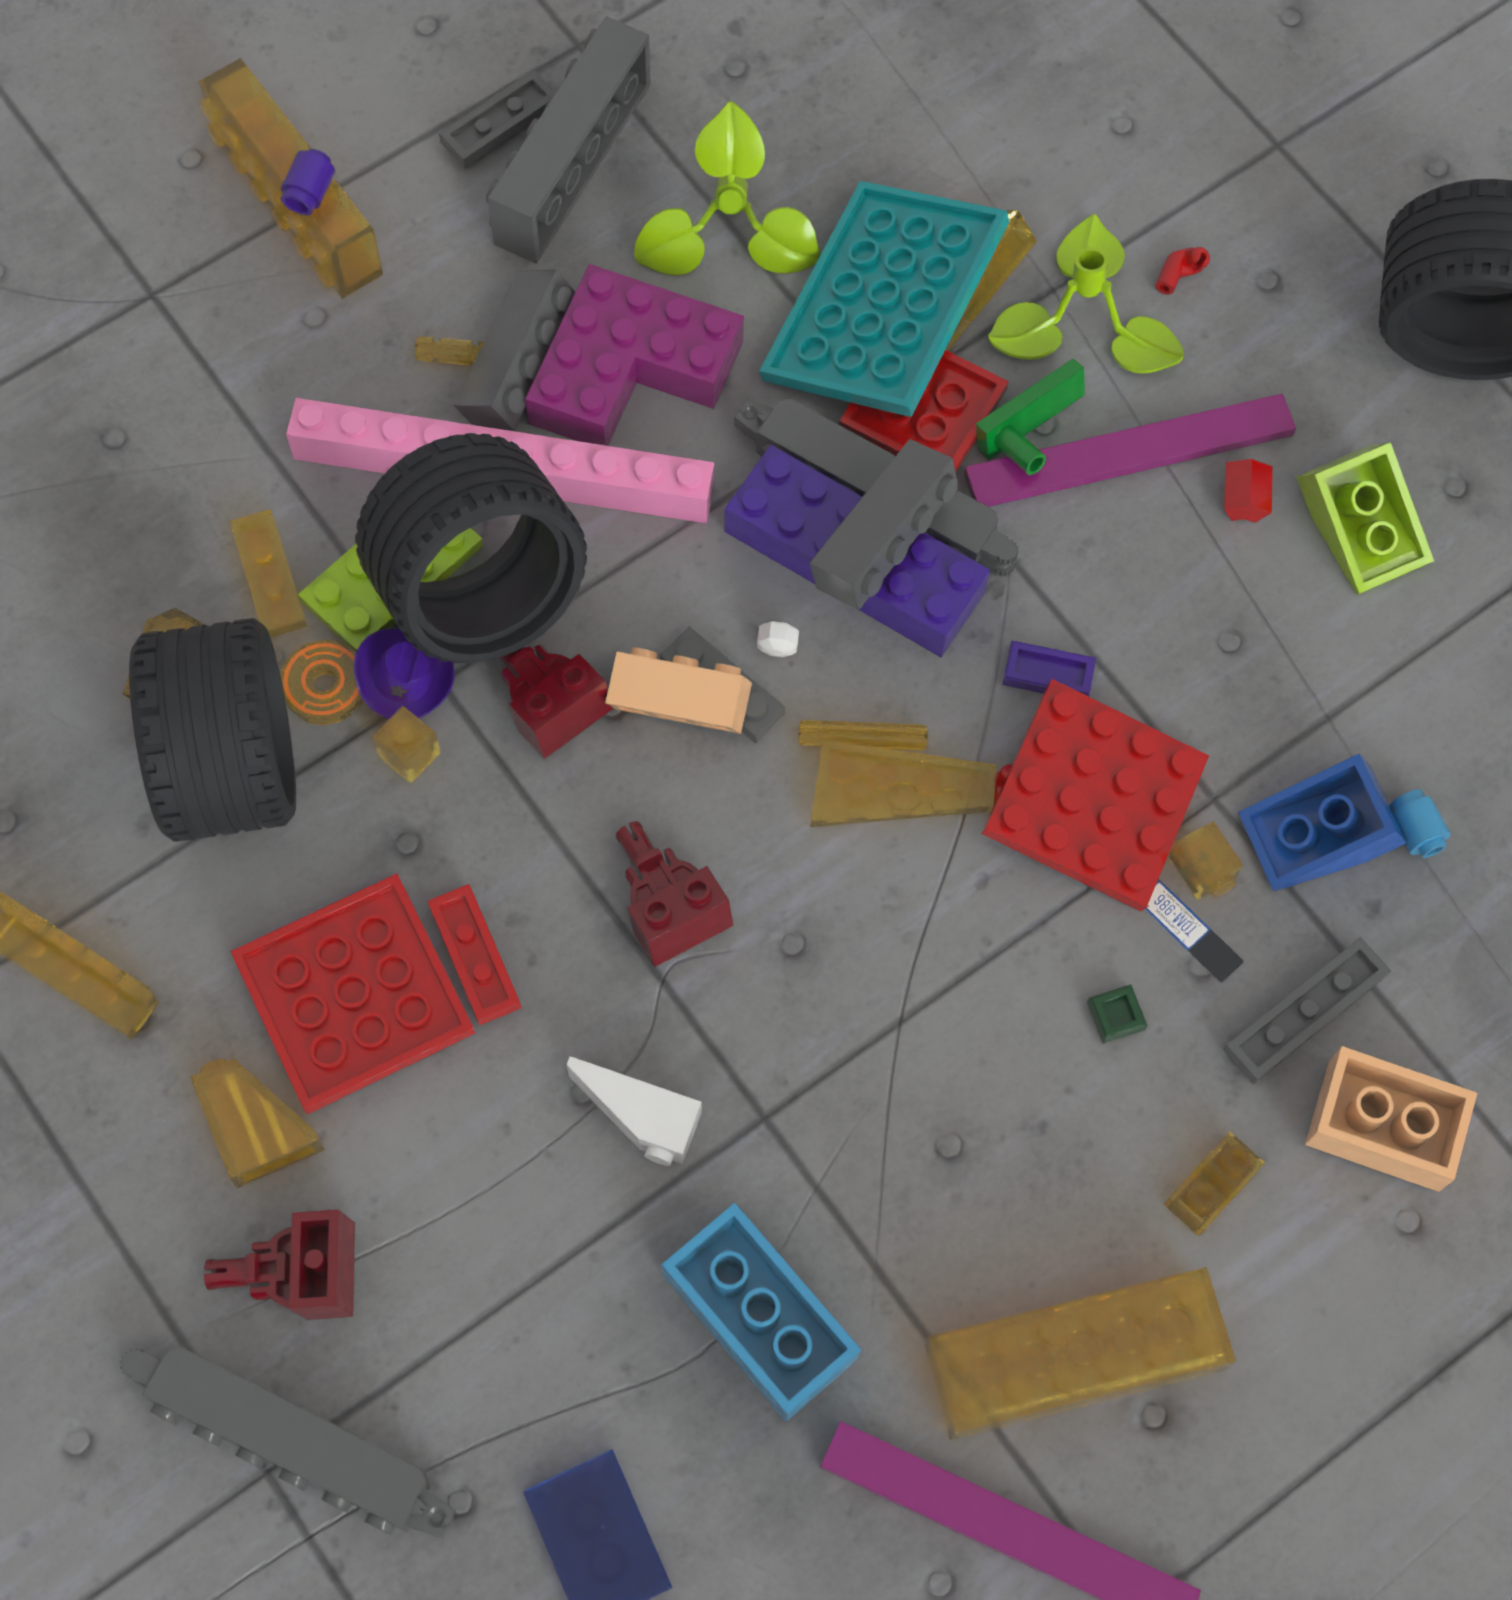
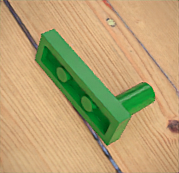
M1072 358L977 422L978 451L988 460L1003 452L1028 475L1037 473L1044 466L1046 456L1024 436L1085 395L1084 367Z

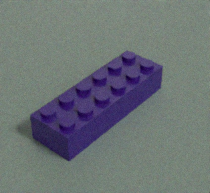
M770 445L725 507L724 532L815 584L810 562L862 499V496ZM924 532L917 536L909 546L904 560L900 564L894 565L883 579L878 593L873 597H869L860 608V611L942 658L985 594L990 570Z

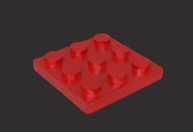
M945 350L912 417L850 403L839 420V425L895 456L911 439L953 458L955 472H957L977 439L976 423L994 412L1007 391L1009 381Z

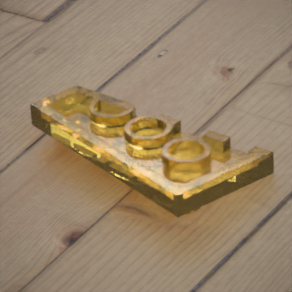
M823 740L810 827L991 812L994 802L998 764Z

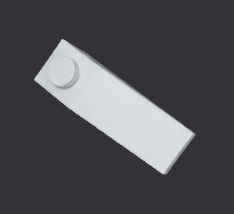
M569 1057L567 1062L569 1077L638 1149L645 1151L644 1156L647 1159L665 1166H670L672 1161L680 1164L684 1163L702 1114L701 1101L580 1059Z

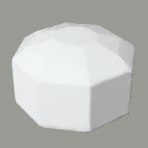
M771 621L759 626L757 649L773 657L783 658L797 653L799 630L784 622Z

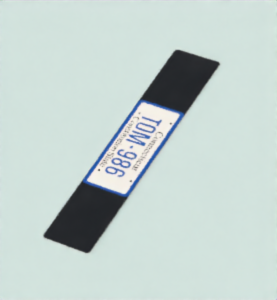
M1158 879L1145 910L1219 982H1223L1243 963V960Z

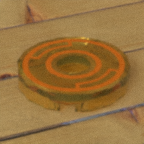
M322 639L306 643L293 651L282 665L280 674L288 708L307 723L319 725L341 722L351 716L350 713L357 706L360 707L364 701L355 681V650L339 641ZM329 674L336 678L335 684L329 690L319 691L312 687L314 680L320 675Z

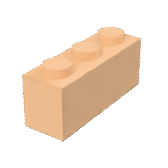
M635 647L632 648L631 654L616 652L605 701L609 706L616 710L741 734L752 682L740 675V668L719 663L715 664L714 670L698 667V660L674 655L673 661L669 662L657 659L658 653Z

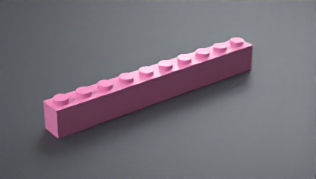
M301 398L295 399L286 433L295 460L378 473H386L404 456L437 439L457 434L464 435L466 433L491 434L492 437L500 436L505 438L507 442L512 441L520 449H524L565 502L706 524L714 490V462Z

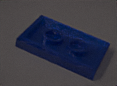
M613 1449L523 1491L568 1600H651L673 1589Z

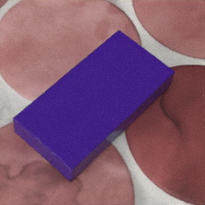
M1011 640L1002 685L1044 693L1047 684L1051 679H1054L1089 697L1096 658Z

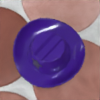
M386 629L370 634L360 644L354 660L355 681L362 699L375 713L394 721H413L428 715L446 699L454 682L455 670L452 662L439 661L436 657L431 658L425 655L423 651H418L411 642H408L400 629Z

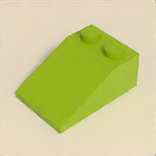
M1391 442L1369 445L1296 476L1310 516L1356 594L1365 592L1434 562Z

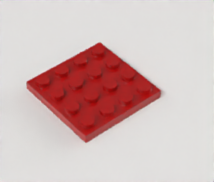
M1051 679L1045 688L981 834L1142 912L1148 906L1209 755Z
M397 873L230 951L307 1115L475 1034L474 1027Z

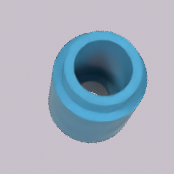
M1422 789L1409 791L1391 802L1390 808L1407 842L1405 845L1411 855L1421 854L1422 858H1428L1438 854L1447 847L1445 841L1451 836V833L1432 798L1425 796Z

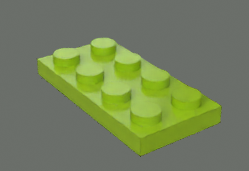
M471 528L458 534L439 551L428 565L421 582L446 580L483 547L482 538ZM357 544L351 547L297 594L300 602L355 654L360 644L370 634L390 629L396 624L359 563L360 560L356 552Z

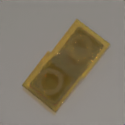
M1229 1131L1163 1205L1196 1235L1200 1236L1260 1170L1265 1162Z

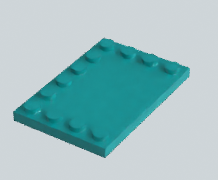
M860 181L759 370L762 380L912 417L1010 222L1007 210Z

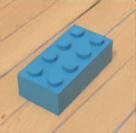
M733 1203L661 1264L662 1276L785 1422L859 1359L860 1347L736 1203Z

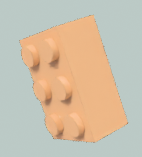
M1341 1046L1328 1062L1305 1145L1440 1192L1455 1180L1477 1092Z

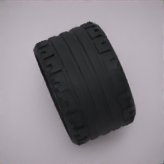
M1473 179L1458 181L1432 189L1416 197L1399 210L1395 218L1391 220L1387 230L1379 311L1380 333L1385 339L1386 344L1396 354L1427 372L1467 380H1493L1512 377V180Z
M476 433L457 434L437 439L417 448L394 464L378 480L373 490L367 496L366 503L360 511L361 516L357 521L356 528L358 532L355 535V543L358 546L356 548L357 556L363 571L408 642H411L418 651H423L425 655L431 658L436 657L439 661L443 662L450 661L458 664L489 661L513 653L530 644L544 634L564 614L578 592L581 580L585 574L587 544L579 522L524 449H520L514 442H507L505 438L500 436L492 437L491 434L485 433L480 435ZM521 514L511 536L483 564L465 574L447 580L421 582L428 565L439 551L458 534L480 522L499 516Z
M255 618L234 620L233 623L228 621L213 623L212 626H191L186 630L184 628L167 630L165 633L156 631L141 634L131 648L129 659L131 713L142 779L151 812L161 833L174 842L193 840L196 837L200 839L214 837L220 833L222 835L238 833L240 830L249 832L261 830L262 827L268 829L286 826L296 811L295 767L281 675L267 628Z

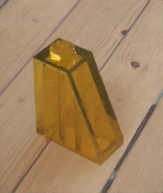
M233 1058L228 1061L226 1059L213 1060L200 1068V1073L190 1077L228 1176L237 1188L325 1151L316 1131L236 1059Z

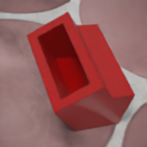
M1254 459L1226 462L1224 509L1231 521L1245 519L1256 523L1272 513L1273 466Z

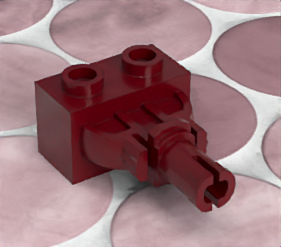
M537 645L534 647L536 656L530 646H524L513 653L499 657L507 665L502 670L501 675L503 681L509 687L511 699L509 706L518 731L545 759L614 708L605 703L608 692L606 681L580 654L569 659L563 655L548 653L542 645Z
M638 821L629 823L633 831L631 834L625 825L617 831L616 839L621 843L636 869V873L632 867L628 868L625 872V877L631 885V905L627 909L633 933L654 967L734 926L729 899L708 866L698 870L692 864L678 860L671 848L664 850L665 862L659 849L654 848L644 832L643 826Z
M339 1209L292 1213L291 1227L280 1231L270 1241L253 1242L252 1250L254 1253H249L246 1257L233 1259H207L205 1262L204 1270L211 1271V1274H204V1283L208 1290L251 1286L250 1295L254 1300L272 1299L278 1305L292 1310L306 1320L353 1317L355 1222Z

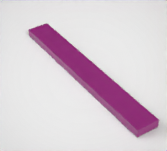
M1283 393L1040 449L1046 456L1044 466L1033 475H1028L1009 457L966 466L964 475L972 498L987 507L1290 437L1294 435L1296 426Z
M840 1421L820 1466L821 1469L1098 1600H1198L1202 1591Z

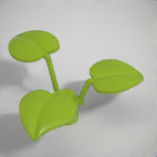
M728 101L719 113L702 128L695 144V156L701 168L712 177H720L716 183L715 199L710 202L708 209L693 226L689 214L681 208H668L653 215L638 234L634 247V258L639 264L666 275L678 276L693 271L701 263L705 252V243L697 232L704 228L713 213L719 209L723 213L730 215L741 211L746 213L752 227L758 231L750 238L748 251L752 259L760 267L770 272L783 274L808 269L817 263L821 252L818 247L815 229L807 216L795 208L778 207L769 211L763 219V224H761L752 210V204L747 201L748 183L746 179L756 176L761 170L765 159V147L761 134L750 116L735 102Z
M1092 214L1079 223L1065 237L1057 250V267L1062 274L1073 279L1068 281L1067 290L1055 314L1049 317L1048 311L1035 303H1017L999 315L992 331L988 334L990 344L1008 356L1026 360L1046 357L1057 350L1062 343V332L1055 324L1061 320L1073 293L1077 291L1081 296L1090 298L1103 292L1114 330L1120 335L1113 340L1111 353L1114 360L1122 368L1134 373H1152L1174 366L1184 358V351L1177 337L1167 326L1156 319L1137 316L1128 322L1126 328L1121 325L1111 292L1112 283L1106 280V278L1115 275L1122 268L1125 253L1121 243L1104 227L1096 214Z

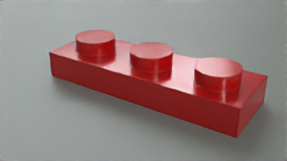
M470 884L428 900L430 911L479 1026L521 1009L519 998Z

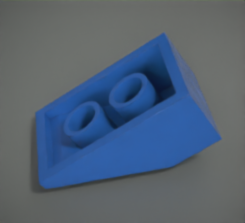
M1360 754L1352 756L1238 812L1273 891L1366 863L1407 843L1371 766Z

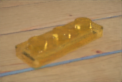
M269 509L231 520L230 525L259 622L267 628L270 637L307 627L272 510Z

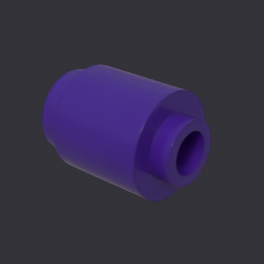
M317 149L298 151L281 186L283 193L281 202L293 212L301 215H311L314 209L320 207L336 172L334 166L330 163L331 159Z

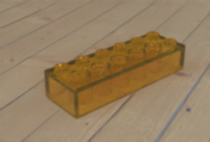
M239 58L201 79L199 84L203 99L199 100L204 114L211 122L207 125L210 136L218 147L225 145L228 149V157L235 170L240 175L246 173L251 179L249 184L257 199L261 203L267 200L272 207V216L282 231L290 230L294 236L292 238L293 243L299 254L305 260L310 257L316 264L314 269L322 284L327 289L332 286L341 299L381 277L383 271L374 229L334 177L320 207L314 209L311 215H301L293 212L281 202L283 194L281 186L297 152L307 151L311 148L244 61Z
M1207 1267L929 1336L925 1344L950 1440L1220 1372L1236 1362Z

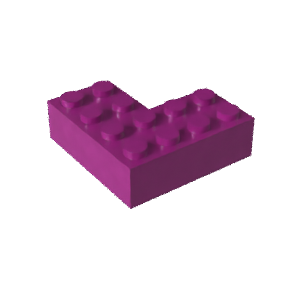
M589 264L525 399L529 425L579 442L608 446L636 383L714 409L743 344L744 316Z

